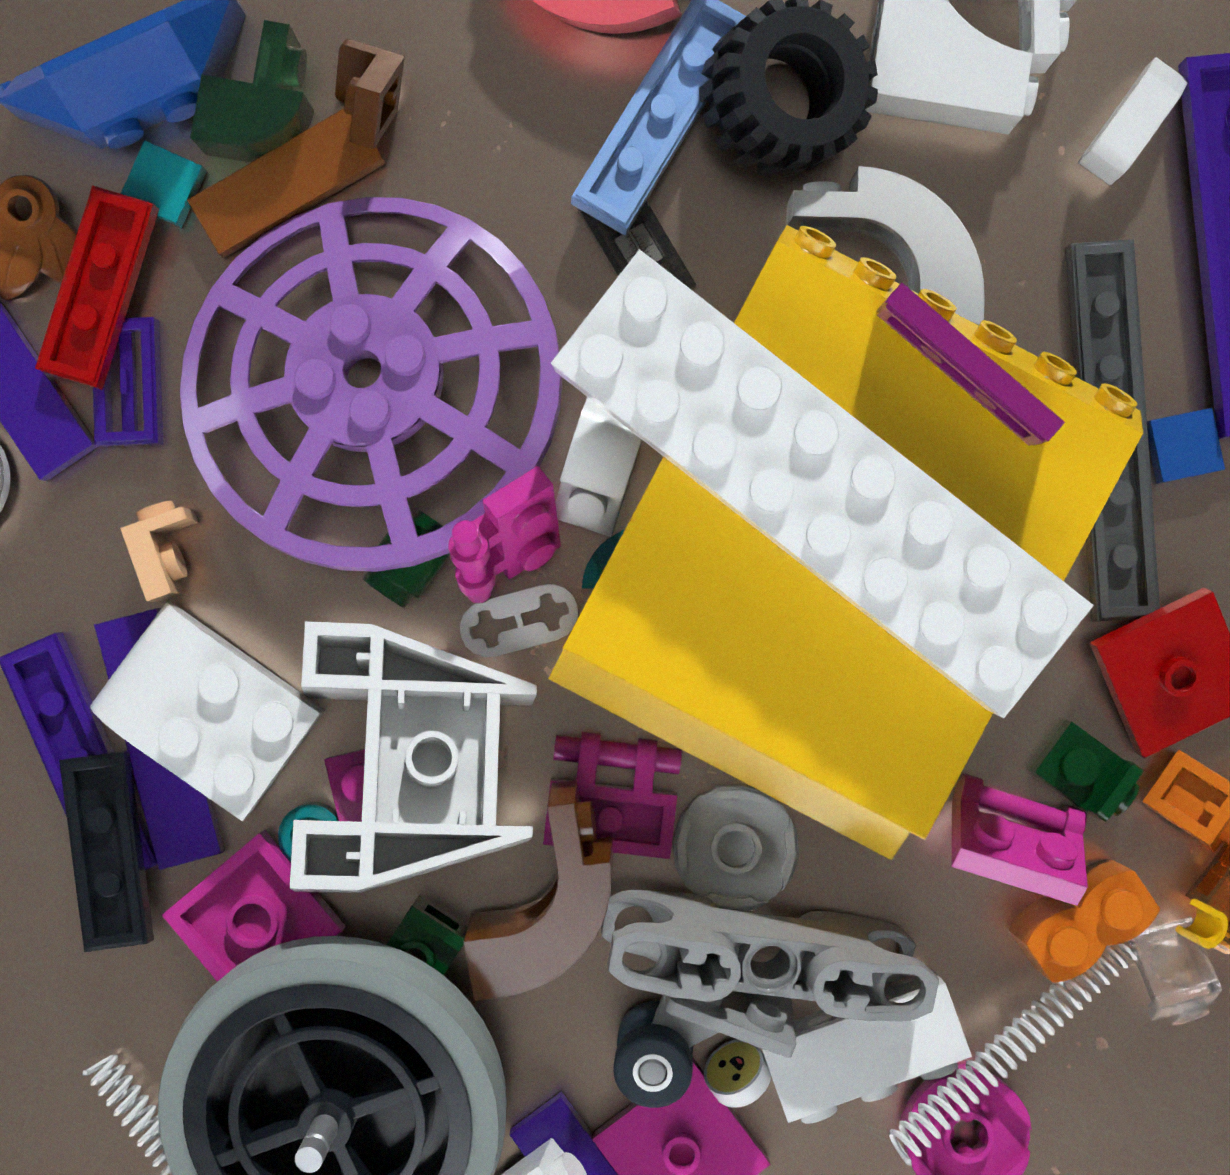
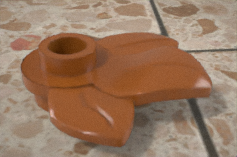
M17 175L6 179L0 184V297L5 301L12 300L24 293L38 278L40 272L62 283L77 235L76 230L59 217V204L52 188L45 181L35 176ZM20 196L26 197L32 205V214L27 220L21 218L16 212L15 204Z

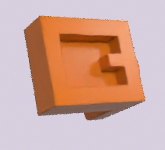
M1178 749L1142 802L1154 812L1198 839L1203 846L1215 852L1222 841L1230 845V781Z

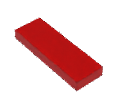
M92 185L35 369L103 390L159 212V208L154 204Z

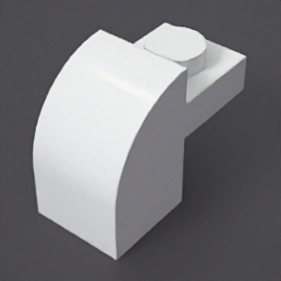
M588 397L579 418L560 478L561 484L555 502L557 518L560 521L611 537L643 440Z

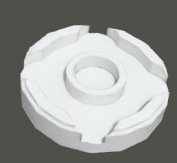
M742 783L718 785L696 796L679 816L672 840L675 867L686 887L693 894L710 898L718 908L728 910H755L768 903V900L776 897L792 880L799 858L797 829L784 806L769 795Z

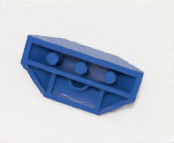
M183 0L16 76L11 82L9 80L0 84V103L21 120L96 148L103 149L109 147L117 149L129 146L144 136L143 130L165 120L174 123L189 119L201 110L202 103L215 98L246 14L239 0Z

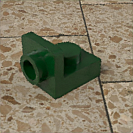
M1068 720L1063 722L1029 769L1031 773L1077 807L1086 811L1088 815L1104 822L1108 821L1112 815H1121L1133 803L1140 788L1136 782L1144 771L1134 762L1122 759L1078 725Z

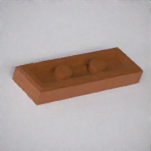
M344 108L187 200L222 258L230 256L281 223L305 212L385 165L376 147L371 149L350 142L352 115L346 114Z

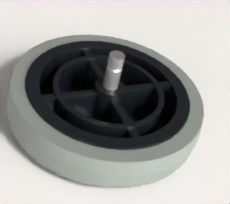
M342 936L310 937L282 943L253 955L221 978L195 1004L179 1030L163 1069L158 1095L160 1138L172 1175H494L501 1157L505 1137L506 1085L501 1059L483 1019L462 992L440 972L402 950L379 942Z

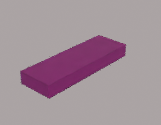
M902 282L876 310L878 312L877 316L1028 446L1048 442L1065 423Z

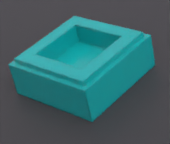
M144 140L120 194L154 204L159 208L158 218L182 228L191 209L187 200L198 193L207 170L200 164Z

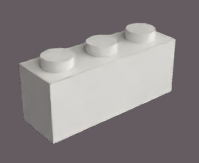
M932 970L939 979L933 1012L911 1021H863L835 1017L820 1010L794 1020L796 1047L791 1058L762 1049L788 1123L801 1119V1122L805 1124L825 1120L837 1112V1105L859 1097L865 1102L886 1098L897 1091L898 1083L920 1075L924 1080H933L947 1076L958 1068L957 1062L972 1057L948 988L942 978ZM915 976L884 987V994L890 1001L896 1003L908 1002L918 994L921 987V979Z

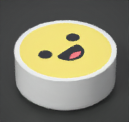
M738 1039L726 1042L718 1047L710 1055L704 1068L706 1085L721 1104L728 1107H743L756 1101L766 1091L771 1080L768 1065L760 1048Z

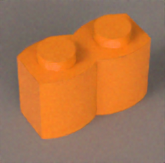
M1114 860L1095 862L1086 866L1088 888L1078 906L1051 897H1045L1035 901L1020 912L1011 924L1009 932L1032 966L1052 983L1067 981L1091 968L1101 957L1106 946L1127 942L1144 932L1157 917L1160 907L1134 870Z

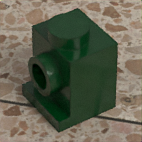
M419 895L386 945L404 952L413 948L421 950L426 955L427 964L444 975L464 945L468 926Z

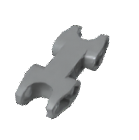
M627 890L610 897L608 909L601 926L602 937L611 943L607 962L608 971L621 983L635 989L699 1001H717L728 996L732 991L816 1001L818 1007L826 1014L839 1018L863 1021H911L933 1012L939 979L922 961L913 957L916 948L914 940L900 927L889 922L830 911H811L800 918L721 909L710 898L698 894L675 891ZM638 906L644 908L652 917V923H632L619 930L615 926L617 915L628 907ZM885 938L895 940L899 943V952H889L873 943ZM766 946L780 948L778 954L769 961L756 962L752 960L754 954L759 949ZM624 952L645 956L657 963L647 970L636 971L624 964L622 956ZM910 974L921 979V987L918 994L908 1002L896 1003L890 1001L884 994L885 984L895 983Z

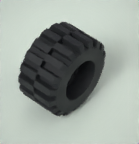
M769 0L759 9L756 7L719 39L712 48L714 54L705 61L701 73L709 78V80L699 88L700 102L710 103L711 109L702 116L707 129L716 126L719 130L721 137L714 141L722 152L730 147L737 152L733 162L745 169L753 163H757L758 175L770 177L780 171L782 177L795 176L804 170L812 169L848 148L858 139L856 134L867 127L872 115L865 109L876 103L878 94L877 88L869 86V80L878 75L876 62H866L863 52L870 48V45L864 34L856 39L849 30L855 22L845 13L837 19L832 16V4L819 0L809 7L808 0H787L785 3L783 0ZM767 59L785 62L800 74L809 93L810 106L807 119H800L787 114L774 102L765 80Z

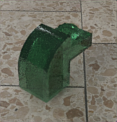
M264 20L253 83L201 75L190 138L205 155L253 162L309 128L313 119L314 109L304 92L293 91V87L301 88L304 83L307 53L305 49L301 48V44L290 24Z

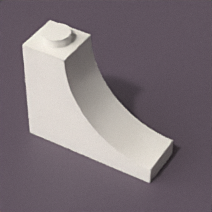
M878 0L869 61L876 62L878 73L877 76L869 80V86L877 88L878 94L876 103L865 110L871 113L1009 134L1022 119L1023 115H1031L1035 105L1039 80L1038 77L1030 76L1033 53L1008 47L985 36L959 15L948 0Z

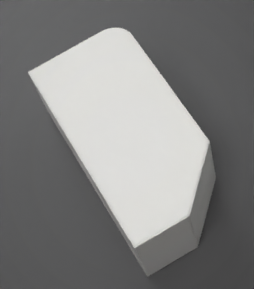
M1155 57L1142 71L1081 156L1078 163L1111 186L1130 168L1179 100L1188 83L1186 78Z

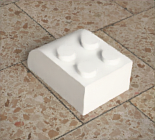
M166 601L90 705L93 713L115 733L241 821L251 814L325 711V709L309 698H306L305 695L171 601Z

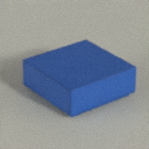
M1213 408L1147 421L1148 444L1156 484L1225 470Z

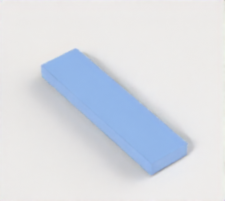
M691 0L573 193L571 205L626 236L706 102H700L699 88L709 80V78L701 74L705 61L714 54L712 48L719 39L744 19L745 15L719 0Z

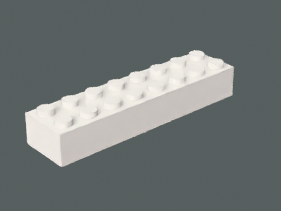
M640 249L551 362L556 373L982 707L1002 718H1005L1094 606Z

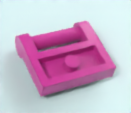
M963 773L958 779L952 799L951 867L1078 906L1088 888L1083 841L1087 813L1084 810L1069 805L1063 806L1060 810L983 786V779ZM1008 820L1015 821V822H1018V823H1021V824H1024V825H1027V826H1031V827H1034V828H1037V829H1040V830H1044V831H1047V832H1050V833H1046V832H1042V831H1039V830H1036V829H1033V828H1029V827H1026V826H1023V825H1020V824H1017V823L1010 822V821H1008Z

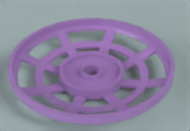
M363 197L328 203L293 216L261 235L232 261L210 289L193 322L183 355L180 385L183 428L193 460L211 493L238 523L269 546L303 562L343 571L378 572L415 566L448 554V544L454 525L463 520L473 521L485 513L483 499L536 466L540 467L551 445L561 409L562 376L556 373L551 365L553 359L560 352L558 336L544 297L525 266L498 238L472 220L438 205L405 198ZM369 213L406 214L432 220L446 226L447 229L427 253L423 254L414 249L391 244L360 243L349 245L345 217ZM320 225L324 252L311 256L289 269L269 286L260 298L235 286L243 275L273 248L304 230ZM470 241L484 249L509 275L525 301L532 321L492 326L489 315L475 292L457 273L449 268ZM359 262H385L412 269V272L391 299L380 295L359 294L353 264ZM327 271L333 301L318 309L306 321L277 307L300 284L319 273ZM437 283L460 305L470 321L472 330L434 337L426 323L415 312ZM222 308L246 320L240 330L232 356L231 395L198 408L196 392L198 363L208 330L219 309ZM263 329L290 344L285 361V377L250 388L251 360L257 339ZM538 347L540 358L538 401L530 431L521 449L487 429L499 393L501 369L499 352ZM479 356L478 387L473 406L467 416L440 400L444 382L443 363ZM366 358L375 359L380 362L381 373L375 383L365 388H356L349 384V371L356 362ZM291 403L297 415L309 428L290 462L283 458L272 446L256 417L258 413ZM237 421L240 431L253 454L272 475L280 480L263 516L248 506L224 479L209 452L204 434ZM425 423L453 439L429 463L401 477L394 446L413 436ZM333 445L344 450L367 452L375 484L344 485L321 480L314 477L330 446ZM472 451L506 472L494 489L468 512L438 530L419 537L417 536L407 498L418 495L444 480L466 460ZM303 495L317 501L338 506L372 507L381 505L392 544L374 547L335 546L302 538L287 531V528Z

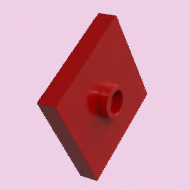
M1203 587L1089 642L1133 749L1142 758H1146L1230 717V632L1213 591Z

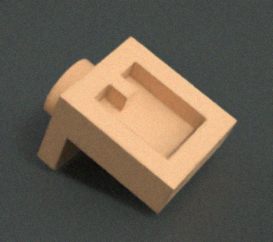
M165 501L145 507L136 512L139 522L120 529L146 601L164 602L185 594L180 579L187 577L186 564L179 547L174 541L167 543L165 535L198 523L195 510L186 507L175 508L173 501Z

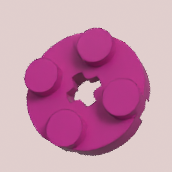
M966 1064L958 1065L957 1069L966 1070ZM972 1067L978 1079L989 1090V1095H983L976 1085L965 1076L963 1078L971 1091L979 1098V1104H974L960 1088L954 1084L953 1086L962 1100L969 1106L970 1113L964 1112L953 1099L945 1093L944 1095L952 1108L960 1116V1121L963 1120L968 1123L975 1119L981 1122L975 1131L980 1139L979 1143L972 1148L965 1142L954 1147L950 1140L955 1135L953 1127L959 1121H955L948 1112L934 1102L942 1116L951 1125V1130H945L932 1115L925 1111L932 1124L941 1134V1139H936L928 1129L916 1120L922 1132L931 1142V1148H928L913 1133L906 1129L922 1152V1157L916 1156L903 1143L904 1151L912 1160L911 1166L916 1175H1022L1028 1165L1031 1153L1028 1149L1030 1141L1029 1128L1032 1131L1030 1116L1023 1102L1002 1079L992 1074L998 1081V1087L992 1086L983 1074ZM956 1070L947 1076L922 1082L909 1098L906 1109L901 1114L900 1121L909 1122V1112L919 1114V1103L929 1105L928 1095L938 1096L937 1086L947 1087L948 1077L957 1079Z

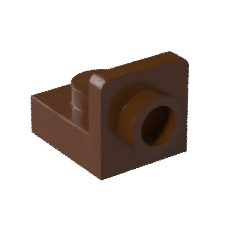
M346 39L339 47L335 97L339 101L344 102V112L352 115L350 142L374 149L398 112L405 56Z

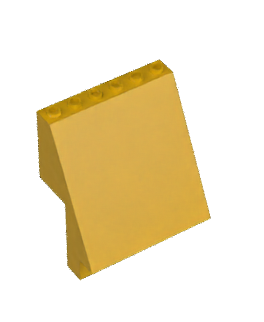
M786 225L734 324L1064 581L1143 435L1141 411L1136 409L1137 402L1129 394L1113 385L1103 383L1098 389L1077 378L1076 369L1067 361L1054 354L1041 352L1038 357L1015 345L1017 342L1015 336L993 322L982 320L977 325L955 313L957 308L950 300L934 291L921 289L919 294L914 292L1065 422L1048 442L1028 446L877 316L878 312L876 310L900 285L895 282L896 274L891 269L870 258L862 257L857 262L834 250L836 247L834 240L819 230L808 226H801L799 230H796ZM664 456L562 648L563 651L548 678L890 860L893 859L910 833L924 840L927 838L993 714Z

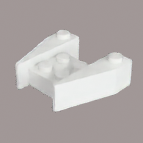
M305 621L301 682L305 697L310 699L368 701L362 822L293 821L291 890L295 892L363 893L523 844L532 838L533 826H496L500 705L532 706L537 693V685L373 624Z

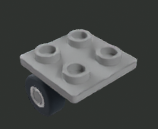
M732 991L728 996L717 1001H699L663 995L661 1001H647L636 1005L623 1017L618 1030L613 1072L619 1090L627 1099L643 1107L660 1108L676 1102L685 1094L692 1080L693 1045L717 1033L725 1034L778 1055L791 1058L796 1047L792 998Z

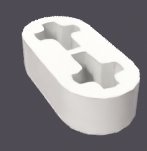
M555 584L539 585L472 605L462 617L460 635L465 646L476 655L482 657L504 655L556 641L567 636L572 631L579 617L578 604L574 595L564 587ZM546 594H552L555 603L566 602L569 614L560 617L559 624L561 628L556 631H549L546 622H537L525 626L523 613L537 610L542 606L541 597ZM486 610H490L493 619L515 616L518 627L498 634L499 645L495 647H489L485 638L475 639L472 634V627L481 623L480 613Z

